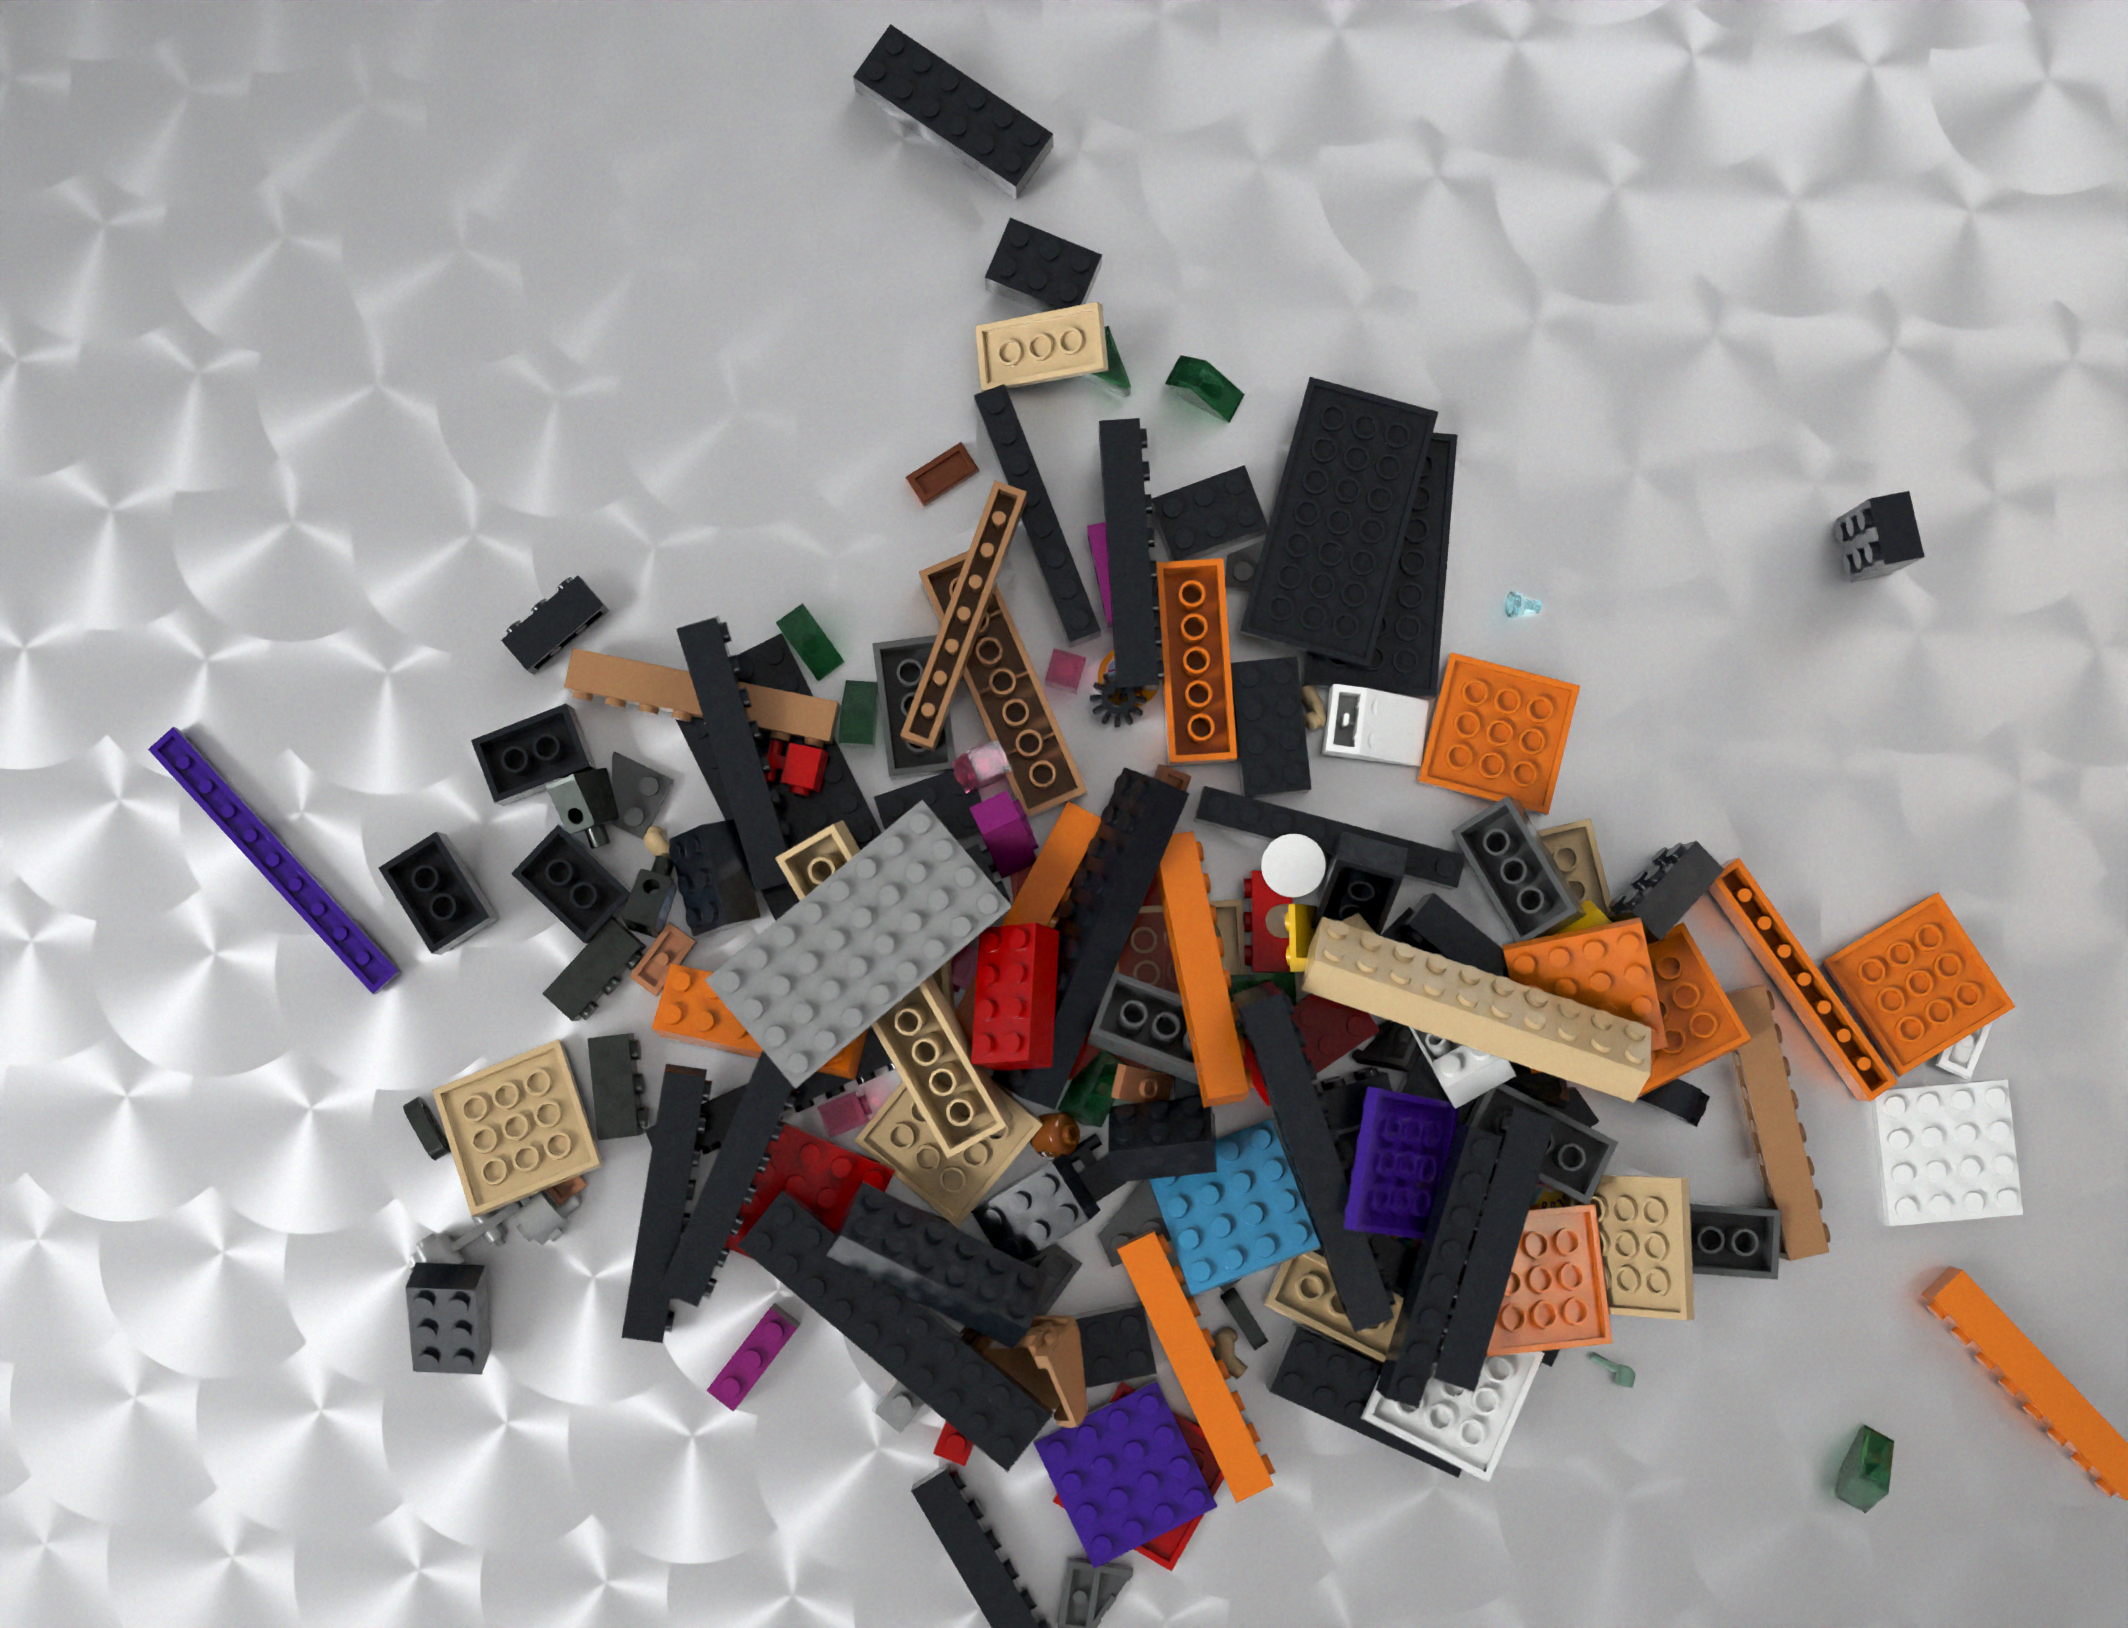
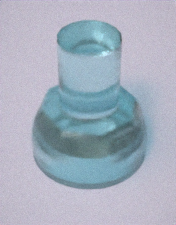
M1510 591L1505 602L1506 615L1512 618L1522 616L1525 612L1540 613L1542 607L1540 600L1526 599L1523 593Z

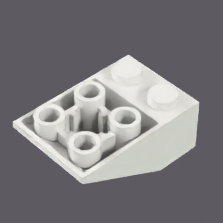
M1333 684L1328 694L1327 721L1324 728L1321 754L1421 767L1429 701L1370 688Z
M1409 1027L1455 1109L1516 1076L1509 1061Z

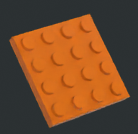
M1450 652L1417 782L1493 802H1498L1509 795L1519 800L1524 810L1548 815L1580 685Z
M1939 892L1822 961V964L1897 1077L1902 1076L2016 1007Z
M1641 917L1503 945L1511 981L1532 988H1539L1544 992L1574 1000L1579 1004L1597 1010H1604L1630 1021L1639 1022L1651 1028V1051L1668 1048ZM1530 1068L1531 1074L1542 1072V1071H1539V1070Z
M1684 922L1674 926L1661 941L1647 944L1668 1048L1651 1051V1075L1637 1098L1751 1042L1750 1035Z
M1595 1204L1529 1210L1486 1357L1611 1344L1612 1335ZM1476 1234L1472 1235L1469 1244L1471 1248L1473 1247Z

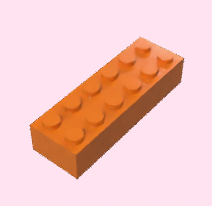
M1223 558L1156 562L1157 580H1155L1156 593L1159 595L1160 609L1158 627H1161L1162 634L1160 657L1164 663L1162 687L1168 767L1235 762L1237 759Z
M670 964L652 1029L662 1038L759 1059L763 1049L705 981L713 972ZM869 1027L816 1072L855 1080Z

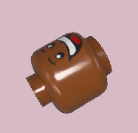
M1061 1112L1046 1113L1038 1116L1043 1125L1030 1140V1144L1036 1153L1041 1157L1047 1158L1057 1157L1062 1153L1066 1156L1072 1154L1077 1148L1080 1139V1130L1075 1119L1071 1115Z

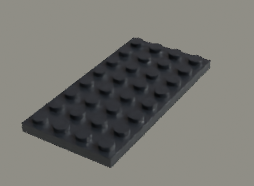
M1309 377L1239 633L1360 667H1370L1438 416L1437 411Z
M1434 432L1432 434L1370 667L1364 668L1305 651L1302 686L1310 685L1319 688H1330L1333 684L1370 688L1398 695L1435 698L1437 696L1457 447L1456 434Z
M782 633L737 655L742 674L737 675L739 682L814 697ZM692 717L691 722L675 719L725 821L734 819L706 725H704V719ZM760 731L762 740L757 741L760 754H767L770 740L775 739L770 738V732ZM791 737L790 742L780 741L784 743L781 756L787 755L789 743L803 745L804 739ZM835 738L832 745H823L822 750L827 752L829 756L820 793L810 791L809 796L790 793V786L780 782L783 771L777 770L775 782L769 781L770 787L776 785L780 795L781 805L776 807L780 819L786 817L790 828L791 837L786 838L789 849L842 820L845 822L860 850L882 833ZM789 882L760 890L775 921L800 901Z

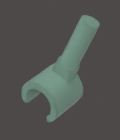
M1595 1352L1592 1353L1590 1360L1610 1371L1616 1372L1614 1383L1629 1388L1633 1387L1636 1375L1631 1367L1611 1362Z

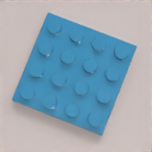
M1271 1119L1217 1139V1172L1149 1179L1193 1297L1321 1248Z

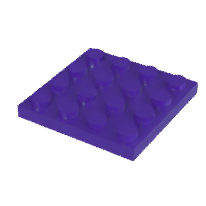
M1367 1087L1366 1098L1363 1103L1361 1129L1357 1138L1355 1164L1351 1173V1188L1348 1204L1345 1209V1229L1423 1238L1456 1132L1460 1107L1455 1109L1452 1103Z
M1156 1379L1087 1413L1084 1421L1078 1427L1066 1428L1061 1426L1033 1440L1036 1450L1094 1569L1218 1507Z

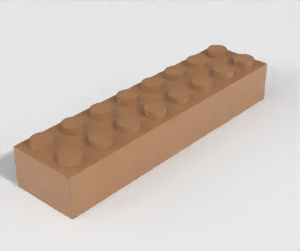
M968 551L919 571L920 579L940 625L942 624ZM996 584L964 670L963 678L1015 799H1019L1026 813L1027 820L1060 807L1066 804L1067 801L1071 802L1087 795V790L999 587Z

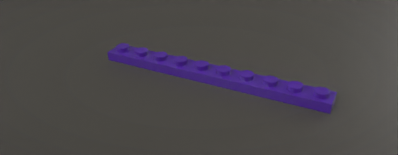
M172 727L148 749L372 994L380 992L401 972L178 728Z

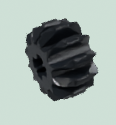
M1107 673L1104 674L1103 679L1107 686L1104 687L1097 682L1093 685V688L1102 694L1090 696V702L1102 703L1092 710L1093 714L1099 715L1105 711L1106 713L1101 720V723L1104 725L1109 722L1111 717H1115V728H1120V718L1124 717L1129 726L1132 725L1133 719L1129 713L1132 712L1136 716L1141 717L1143 711L1134 704H1146L1147 698L1135 696L1142 691L1122 692V697L1126 696L1128 701L1122 702L1120 708L1114 707V702L1110 703L1109 698H1113L1115 692H1117L1116 681L1112 682L1110 676Z

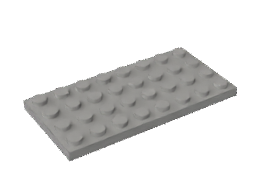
M921 800L706 978L705 981L796 1089L1012 906L925 802Z

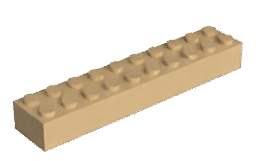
M842 820L789 849L775 859L801 901L861 850ZM932 974L871 1025L947 1159L1005 1128L1013 1119L1011 1112L984 1067L971 1064L972 1044Z
M1323 916L1310 943L1302 991L1633 1103L1651 1075V1028L1639 1022L1630 1021L1604 1010H1597L1579 1004L1574 1000L1565 999L1544 992L1539 988H1532L1511 981L1506 977L1497 976L1479 970L1474 966L1464 965L1444 958L1441 955L1432 954L1406 943H1399L1379 936L1374 932H1367Z

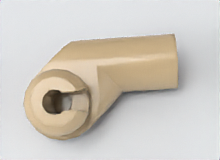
M1306 685L1301 688L1302 700L1309 713L1304 715V723L1309 730H1315L1317 727L1322 728L1326 724L1327 716L1323 702L1315 687Z
M659 826L649 827L643 838L645 846L655 857L663 856L671 859L669 854L670 845L664 838V830Z
M1224 1327L1214 1338L1216 1345L1214 1347V1358L1216 1361L1222 1359L1228 1372L1235 1379H1238L1248 1367L1234 1355V1342L1238 1339L1236 1331L1231 1327Z

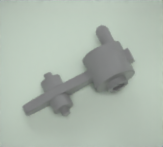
M543 1191L538 1192L533 1197L523 1198L519 1200L523 1206L514 1213L515 1218L520 1223L516 1227L529 1242L533 1239L540 1245H544L549 1239L555 1242L564 1234L561 1228L569 1222L567 1217L582 1204V1198L578 1194H573L559 1207Z
M518 1200L496 1215L491 1211L476 1218L471 1216L477 1227L455 1242H452L447 1233L437 1238L434 1234H431L416 1244L418 1250L410 1256V1259L414 1265L416 1262L463 1264L465 1260L459 1251L482 1235L489 1245L495 1242L499 1247L505 1243L502 1237L507 1234L501 1223L513 1216L523 1205Z

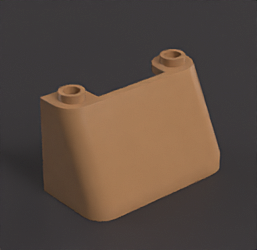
M1071 1315L1033 1316L1029 1330L1013 1349L968 1326H965L959 1332L1050 1409H1056L1053 1416L1058 1426L1074 1428L1084 1421L1088 1413L1080 1329L1075 1317Z

